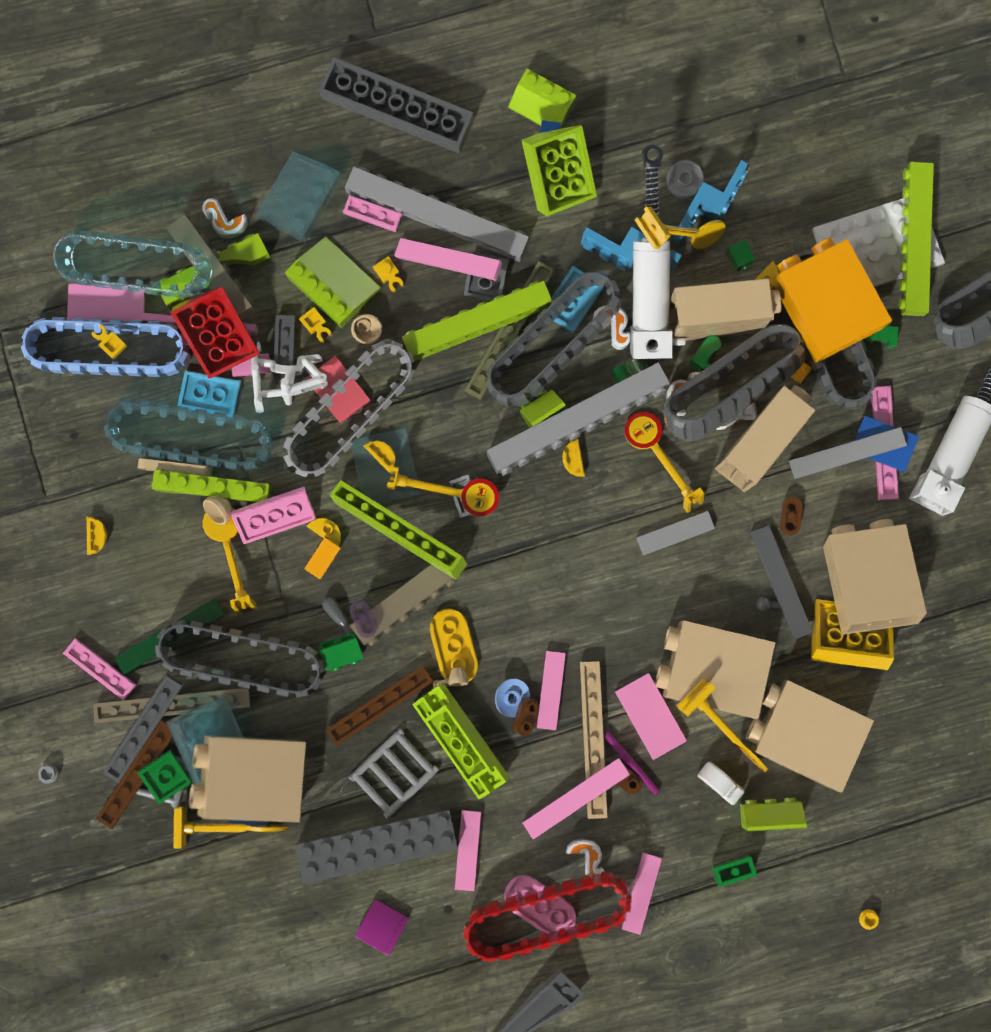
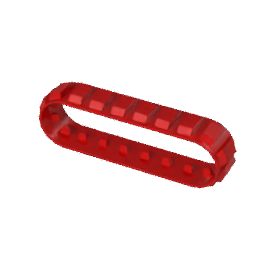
M602 871L601 874L595 876L593 873L581 876V880L575 881L573 878L563 881L560 886L552 884L545 886L539 892L534 889L525 892L524 896L521 897L513 895L506 897V900L503 902L496 900L487 903V906L484 908L479 906L470 913V921H466L464 926L463 938L467 940L466 947L473 956L477 955L479 958H482V961L494 962V960L500 958L503 961L514 958V954L517 953L521 955L533 952L535 948L540 950L552 947L553 943L558 942L560 945L570 942L571 938L574 937L581 939L590 936L592 932L599 934L609 931V928L612 926L618 927L626 921L625 913L631 912L632 895L627 894L629 886L622 877L618 879L616 876H613V873ZM593 886L615 887L614 891L617 894L621 893L624 898L619 899V906L622 908L619 912L617 910L612 912L611 916L605 918L598 917L596 918L597 920L587 923L581 922L576 926L566 929L565 927L559 928V931L548 934L542 933L540 936L530 939L524 938L520 942L506 943L502 947L483 946L479 939L476 940L474 936L477 934V928L473 926L474 923L477 921L480 924L484 921V917L491 915L493 917L499 916V913L509 910L513 912L518 910L519 907L526 905L534 906L537 905V902L547 899L549 901L555 900V897L565 894L573 895L574 892L579 890L593 889Z

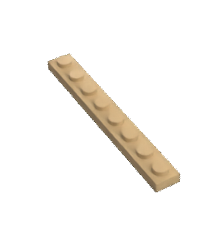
M599 661L580 662L586 780L605 768ZM606 791L587 803L588 819L607 818Z

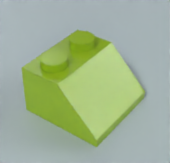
M544 390L537 396L538 399L533 402L529 400L528 404L521 406L520 414L529 428L564 411L566 405L553 390L549 392Z

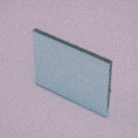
M406 428L376 433V435L351 440L353 443L351 448L362 494L378 504L390 501L395 502V500L421 494L420 489L409 486H397L396 491L388 490L387 483H394V481H390V478L395 476L391 475L363 447V445L371 441L385 442L395 453V467L399 468V475L418 480Z

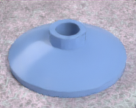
M508 679L498 687L495 695V704L502 715L507 717L516 716L520 701L525 697H530L527 685L519 679Z

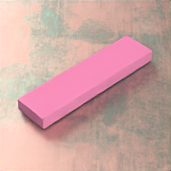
M74 638L63 653L122 700H126L136 687L133 681L77 638Z
M546 651L537 728L556 730L566 653Z
M461 810L455 890L474 891L481 817V812Z
M642 853L631 892V912L625 913L626 921L622 923L621 929L641 935L662 858Z

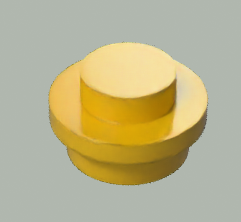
M866 909L861 912L859 922L863 928L871 930L878 925L879 917L875 911Z

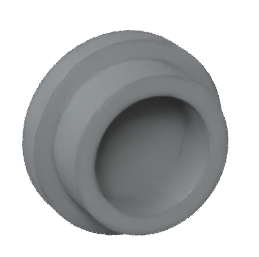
M45 764L39 769L38 777L43 783H52L58 777V769L52 764Z

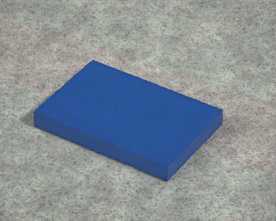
M864 416L855 441L897 428ZM902 430L907 446L867 459L905 473L919 436Z

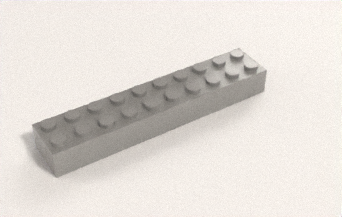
M658 362L488 449L487 457L496 474L505 476L513 471V467L517 465L522 467L528 464L530 458L534 456L536 459L547 454L548 449L553 448L555 450L563 446L564 441L567 439L573 441L580 437L581 432L586 430L588 433L596 429L599 423L603 422L606 424L612 421L616 414L624 415L631 411L634 405L637 404L639 407L645 404L650 399L649 397L654 396V398L661 396L667 390L666 387L669 381Z

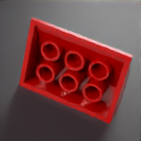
M223 286L173 306L170 313L209 379L260 354Z

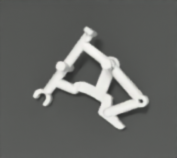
M257 342L259 352H261L260 342ZM317 354L299 356L297 364L292 366L279 365L274 360L260 359L258 355L251 358L256 412H264L262 398L282 396L285 404L291 405L295 395L318 388H327L326 374L321 373L314 365L315 363L322 362V357ZM259 366L270 367L272 372L285 374V378L281 380V389L261 391ZM304 370L312 376L311 379L294 383L295 374L302 375Z

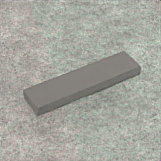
M706 511L639 536L636 539L644 556L714 530L715 527L709 512Z

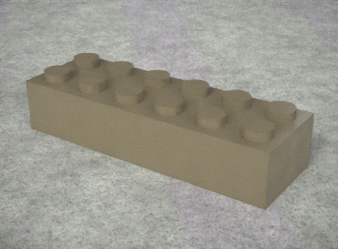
M430 565L350 625V627L364 645L367 646L369 644L372 646L380 640L379 636L384 632L388 634L396 628L394 624L398 621L402 623L411 617L410 612L414 609L419 611L427 605L425 602L430 597L435 599L442 593L441 589L447 585L449 588L458 580Z

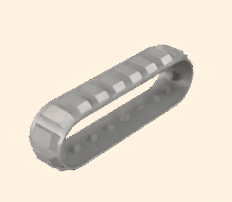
M384 341L372 345L373 351L370 353L365 351L357 359L360 364L357 367L352 365L344 373L347 378L344 381L339 379L331 387L334 392L331 395L326 393L318 401L321 404L319 408H311L305 415L308 419L304 424L301 421L296 424L292 429L295 433L291 438L286 437L283 448L287 449V454L283 458L288 467L293 466L296 468L294 473L307 477L308 473H313L314 477L325 473L324 468L328 465L333 467L340 459L338 454L341 451L346 453L353 445L351 440L354 437L359 439L366 431L364 426L367 423L373 424L379 417L377 412L380 409L384 411L392 403L390 398L393 395L398 397L405 389L403 384L406 381H411L415 371L411 369V363L414 362L410 351L406 352L402 349L403 344L390 341L386 345ZM384 348H391L390 353L394 355L399 352L402 356L399 358L401 364L405 363L406 369H401L400 375L403 376L402 380L398 384L393 382L390 385L392 391L385 398L380 396L377 399L379 405L372 412L367 410L364 413L366 419L359 426L354 424L351 427L353 433L346 440L341 438L338 441L340 447L333 454L328 452L325 455L327 461L320 466L317 462L313 464L314 470L310 471L306 470L307 465L301 463L300 467H297L294 464L298 460L296 454L290 455V448L295 449L297 443L293 441L298 434L304 436L307 433L304 427L311 420L317 422L320 419L318 412L325 405L329 408L333 405L331 401L333 396L338 391L342 394L346 391L344 385L351 377L356 380L360 376L357 371L364 363L369 366L373 362L370 357L376 351L379 355L385 353Z

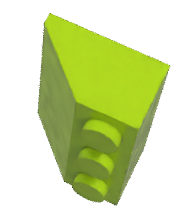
M526 69L516 87L508 108L541 125L542 120L560 122L561 128L575 104L576 95Z
M784 798V802H776V799H765V803H757V800H745V804H740L741 825L747 831L807 828L802 802L796 801V798Z

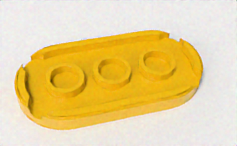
M443 609L436 613L430 623V634L440 672L445 679H449L451 669L463 668L469 682L477 673L478 661L467 620L457 610Z

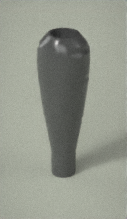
M331 596L322 602V606L328 615L347 634L354 632L338 601Z

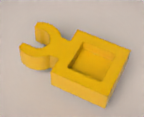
M389 256L373 266L383 284L389 281V287L392 292H395L394 283H399L401 287L404 286L403 281L396 277L399 271Z
M314 307L299 318L311 335L317 332V338L320 342H324L321 337L322 333L326 332L329 336H332L331 331L323 327L326 321Z
M99 325L102 333L97 335L92 332L91 334L95 339L102 340L99 346L114 360L127 345L113 332L107 335V329L103 325Z

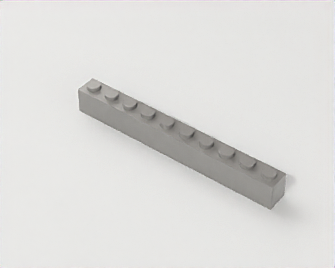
M353 167L345 185L346 193L400 212L406 217L520 262L529 240L525 232L521 230L513 231L503 223H493L486 216L478 217L471 210L458 209L451 202L443 203L436 196L423 195L416 188L408 189L401 182L388 181L381 174L373 175L366 168L359 167L358 169Z

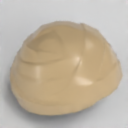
M371 314L359 315L351 324V333L358 342L371 344L380 338L382 324L377 317Z
M210 496L204 500V510L215 523L223 525L230 520L232 506L226 498Z

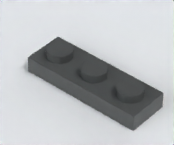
M276 315L274 361L279 365H294L296 317L293 315Z

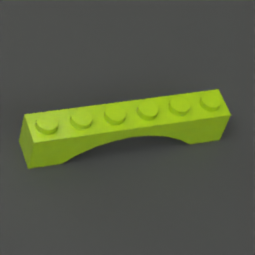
M258 233L247 235L243 241L239 243L234 242L221 252L216 251L220 256L218 261L221 265L225 263L226 265L245 264L255 266L270 258ZM192 266L188 269L182 268L178 270L176 275L172 277L162 278L156 286L165 304L170 309L187 300L189 293L202 277L195 267Z
M154 470L151 489L174 494L220 496L230 500L254 504L271 498L272 486L265 483Z

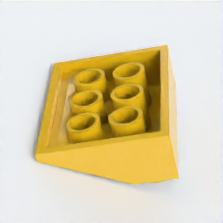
M816 599L811 640V660L889 669L894 660L893 628L842 635L835 601Z

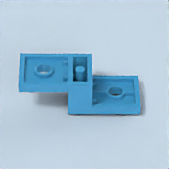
M740 161L724 192L703 182L679 227L691 228L692 225L690 223L694 225L699 214L711 221L718 220V218L723 219L748 173L745 170L748 163ZM674 235L672 241L679 244L681 239L685 241L687 236Z
M631 227L621 246L593 230L586 228L581 244L587 251H595L600 254L599 257L608 262L610 260L616 263L617 268L623 271H630L633 267V241L642 240L645 235ZM670 249V269L674 271L681 255Z

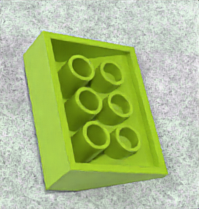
M582 125L538 133L522 139L539 212L550 216L597 197Z
M327 237L299 257L285 271L287 278L341 328L381 288Z

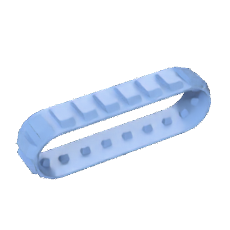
M52 317V320L42 318L33 321V324L25 329L22 336L23 345L21 346L24 357L29 361L31 360V365L45 372L49 369L53 373H65L68 370L72 374H84L85 371H88L92 375H103L104 372H107L110 375L122 376L123 372H126L129 376H141L142 373L149 377H160L161 374L171 376L179 373V369L183 366H187L191 357L188 352L191 347L184 335L181 334L180 328L169 322L163 325L160 321H148L147 324H144L141 320H129L128 323H125L119 319H110L109 322H105L103 319L91 318L90 322H88L84 318H71V321L66 320L64 317ZM99 325H103L107 331H114L115 334H120L121 331H131L133 334H139L140 332H152V335L168 333L167 336L171 338L177 335L180 339L176 341V344L181 349L180 353L177 352L176 359L173 362H166V365L157 366V363H150V366L138 365L137 362H131V365H119L117 361H112V364H100L99 361L81 363L80 360H74L73 363L61 362V359H55L54 362H45L46 358L42 356L38 359L36 358L37 350L34 344L41 333L48 332L49 329H56L62 332L64 329H75L76 332L94 330L95 333H101L102 329Z

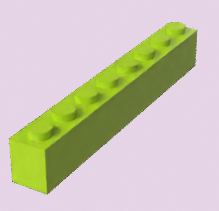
M910 162L903 171V179L906 180V185L903 187L902 197L905 198V205L902 207L904 223L901 227V234L904 235V242L901 243L903 261L900 263V272H903V276L899 284V289L902 291V298L899 299L901 315L925 316L929 313L934 163Z
M536 281L524 289L518 288L513 290L509 295L497 296L491 302L479 303L476 305V308L471 310L464 309L453 317L446 316L438 323H429L420 330L408 331L405 336H402L407 352L410 351L415 362L542 312L544 309L547 310L551 306L552 299L545 282Z
M340 480L329 495L335 504L457 580L467 566L463 556Z

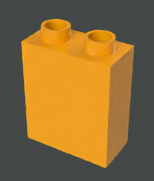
M832 237L819 242L811 248L814 256L801 262L798 255L789 257L777 265L780 273L772 282L775 290H779L781 301L804 340L815 364L884 329L892 322L848 239L838 244H835Z

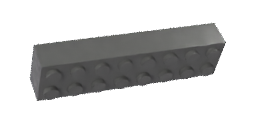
M333 57L319 89L320 97L323 100L456 153H460L473 122V112L335 57Z
M450 808L303 841L295 845L303 884L458 849Z

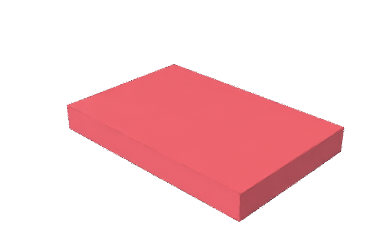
M336 356L318 368L321 373L327 376V388H318L314 391L321 399L326 393L331 395L334 392L331 387L339 379L344 381L347 378L344 374L347 370ZM309 375V376H308L307 378H305V379H306V380L311 379L312 376ZM352 377L344 385L346 391L343 394L338 391L331 399L333 405L330 408L328 407L340 424L370 402L368 396Z

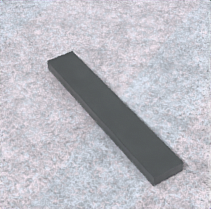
M770 526L752 531L751 536L793 639L795 640L813 633Z
M169 674L165 676L106 766L103 774L117 783L121 781L184 684Z

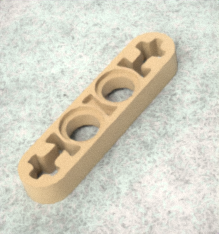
M139 459L138 469L162 470L212 477L213 468L208 466L151 459Z

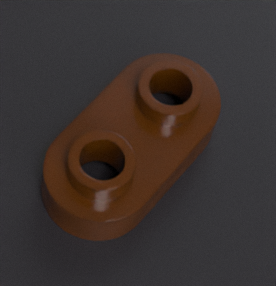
M787 498L782 504L780 529L788 536L798 533L801 527L802 503L798 498ZM789 504H793V505H794V510H793V511L789 510V508H788V505H789ZM787 523H791L793 525V528L791 530L787 528Z
M525 697L520 701L513 723V729L518 735L528 736L532 733L539 711V704L536 699Z
M626 767L630 775L618 782L617 785L629 794H637L642 789V781ZM631 781L636 782L635 788L629 787Z

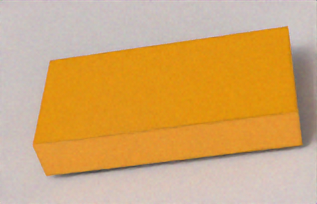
M324 537L304 569L318 579H322L342 547L328 537Z

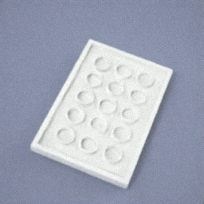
M905 198L812 229L817 244L832 237L835 244L848 239L874 287L902 278L903 272H900V263L903 261L901 243L904 242V235L901 234V227L904 223L902 207L905 205ZM933 229L931 230L930 269L945 263Z

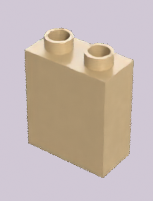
M769 279L675 288L669 300V328L672 330V337L685 338L686 341L706 339L711 335L719 338L756 334L765 328L770 321L774 320V313H780L779 290H770Z
M794 385L791 390L783 386L769 400L757 418L752 421L716 466L715 470L743 492L756 485L815 412L809 406L812 401L811 396L798 386Z
M883 519L872 522L869 525V530L855 531V526L851 524L841 525L831 530L832 535H829L823 549L842 635L919 624L927 614L906 524L894 526L891 519Z
M680 621L678 628L668 627L664 649L671 650L672 655L669 666L660 664L655 687L664 689L662 697L681 701L704 678L716 688L706 698L712 709L759 719L775 642L688 621Z
M781 680L779 686L770 683L762 701L763 705L769 707L763 721L754 719L746 734V740L752 742L750 751L842 793L874 720L788 680Z
M204 735V744H195L193 752V767L201 768L200 784H192L190 808L198 809V815L204 819L300 822L306 742L285 739Z

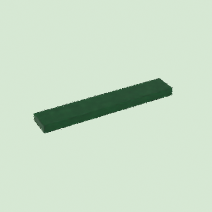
M214 598L177 621L186 620L187 625H190L192 621L203 622L206 627L224 616L225 613L217 599ZM184 627L183 633H177V630L174 629L171 632L173 638L171 641L166 640L165 647L171 648L191 636L193 628ZM161 630L115 657L124 675L157 656L155 646L159 645L160 639L157 636Z

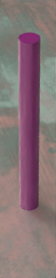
M608 731L603 737L651 792L656 795L660 789Z

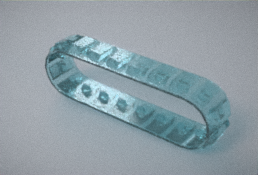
M74 230L65 233L64 237L58 240L53 252L56 270L64 279L71 283H78V285L129 290L131 292L168 297H193L200 295L201 290L207 289L212 279L211 262L204 254V250L196 245H188L182 242ZM84 238L87 239L88 244H94L96 239L103 240L105 246H111L113 241L120 242L121 247L128 249L129 244H137L139 250L145 251L147 246H153L158 253H163L164 248L173 249L174 255H180L181 251L188 254L187 257L192 259L195 265V275L192 283L185 285L184 290H178L177 284H171L170 288H163L160 282L155 281L152 286L144 285L143 280L136 279L135 284L127 283L125 277H119L118 282L110 281L108 275H102L101 279L92 278V273L85 272L84 276L78 273L72 262V253L76 244H79Z
M131 400L119 402V406L114 409L111 408L105 417L107 418V425L104 426L106 438L113 440L112 445L124 453L129 450V453L136 456L145 457V454L148 453L151 458L163 460L165 456H168L170 461L183 462V459H187L189 464L201 465L202 462H206V465L209 467L220 468L222 464L228 470L239 471L241 467L246 471L258 469V465L262 462L266 463L272 454L269 451L270 446L273 445L269 431L264 432L265 426L254 418L248 421L246 416L234 414L233 418H230L226 413L214 412V415H210L207 410L195 409V412H191L188 407L176 406L175 409H172L169 404L157 403L156 406H153L149 401L138 400L137 403H134ZM132 410H141V414L147 415L148 412L160 413V417L166 418L167 414L179 416V420L185 421L186 417L198 419V423L203 424L205 420L217 422V426H223L224 423L235 424L236 429H242L243 426L252 427L251 432L255 434L259 430L261 431L263 436L259 438V443L264 445L262 450L258 449L256 453L258 456L255 459L249 457L246 458V462H237V457L232 456L230 460L218 459V454H212L211 457L199 456V451H193L192 454L180 453L179 448H174L171 452L161 450L159 445H155L153 449L142 447V443L136 442L135 446L126 445L127 440L123 437L118 440L117 434H119V429L116 425L117 422H120L121 416L124 413L126 415L131 414Z

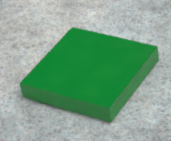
M171 749L137 771L159 805L192 783L191 778Z

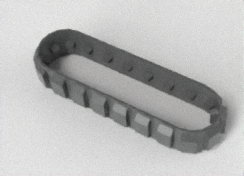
M803 250L798 256L801 262L813 257L814 254L812 251ZM863 340L851 345V352L855 355L859 365V372L862 373L864 378L862 386L865 387V390L857 394L858 399L853 400L852 396L844 398L838 390H835L832 384L833 379L829 376L825 366V359L816 364L813 358L810 361L813 371L818 373L819 378L817 381L820 389H824L827 395L825 398L832 405L840 406L841 409L853 410L857 405H864L873 396L871 391L876 389L877 377L873 374L874 366L871 359L866 356L865 352H867ZM805 345V351L809 355L810 353Z
M991 270L946 298L936 309L935 318L933 319L937 337L942 339L943 343L949 347L957 349L969 348L991 335V310L969 324L963 326L948 325L951 320L991 295Z
M598 271L597 273L587 272L580 275L575 282H571L564 289L565 292L561 296L558 295L551 302V306L547 310L544 309L537 316L538 319L534 323L531 322L523 330L524 333L520 337L517 336L510 343L511 346L507 350L504 349L496 357L497 360L490 365L486 374L489 377V381L486 384L493 398H497L500 404L507 407L512 405L521 407L528 404L529 400L534 396L537 397L544 390L543 387L547 383L550 384L558 376L557 373L561 369L564 370L571 363L570 360L574 356L577 357L585 349L584 346L588 342L591 343L598 336V332L601 329H605L612 322L611 319L614 315L618 314L622 304L619 299L621 293L616 281H611L609 274ZM595 285L608 288L606 290L608 296L612 295L611 300H608L606 307L522 391L512 395L508 392H504V394L499 392L502 387L498 383V378L501 377L502 372L584 290Z
M774 324L763 328L676 389L664 403L665 410L663 411L668 431H671L674 436L685 441H696L708 436L800 369L805 361L804 340L789 325ZM773 347H786L793 350L704 415L694 419H683L676 415L766 350Z
M186 620L172 622V627H164L157 636L160 639L159 645L155 646L157 658L161 657L164 661L162 666L169 671L180 670V675L194 677L196 673L200 674L199 679L212 681L216 677L219 678V683L231 685L235 681L238 682V687L247 689L255 685L258 686L257 691L269 693L271 689L277 690V695L287 697L290 693H295L296 697L307 696L311 688L317 690L323 681L320 676L321 672L325 671L323 660H319L316 656L318 651L309 645L306 648L300 647V642L288 640L287 644H282L281 638L269 636L268 640H263V635L251 632L249 636H243L244 631L230 629L229 632H224L225 627L211 625L209 629L205 628V623L192 621L190 625H187ZM184 627L193 628V634L199 635L200 631L203 630L212 632V638L216 639L219 638L220 634L231 636V642L235 643L238 642L239 638L251 640L250 646L257 647L258 642L270 644V650L276 651L277 646L289 648V654L294 655L296 650L306 652L304 658L309 660L312 657L316 663L312 664V671L317 670V677H310L308 680L312 684L310 687L305 688L304 684H299L298 690L288 688V683L282 682L280 687L270 685L269 679L263 678L262 683L250 681V675L246 674L241 679L231 677V671L225 670L223 675L212 673V667L206 666L204 671L193 669L192 663H186L185 667L176 664L178 660L174 657L168 658L167 653L170 650L169 647H165L166 640L171 641L173 638L171 632L174 629L177 630V633H183Z

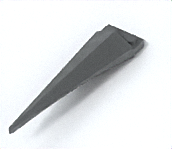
M558 968L546 981H542L498 1032H533L571 1009L585 994Z

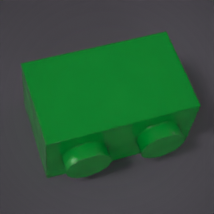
M355 632L319 644V652L327 671H336L344 665L357 664L364 659L363 651Z
M748 854L710 865L716 885L719 887L757 876L752 857Z

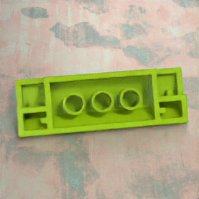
M441 683L412 704L479 800L511 779L444 683Z

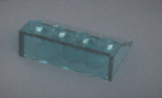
M292 151L255 216L305 243L342 180L340 172L324 163Z
M225 696L167 721V725L193 784H200L201 768L193 767L195 744H204V735L243 737Z

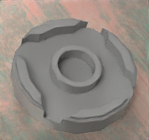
M682 160L672 165L666 178L668 189L679 198L695 196L704 182V175L700 167L696 163Z

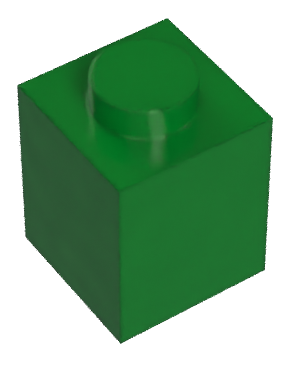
M746 239L728 247L726 251L735 272L749 270L756 260Z

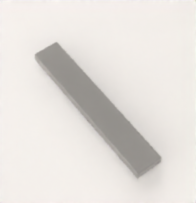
M900 427L789 461L795 480L907 446Z

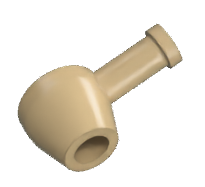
M463 668L451 669L449 679L434 680L433 687L436 688L441 683H444L446 687L464 686L468 684V678Z

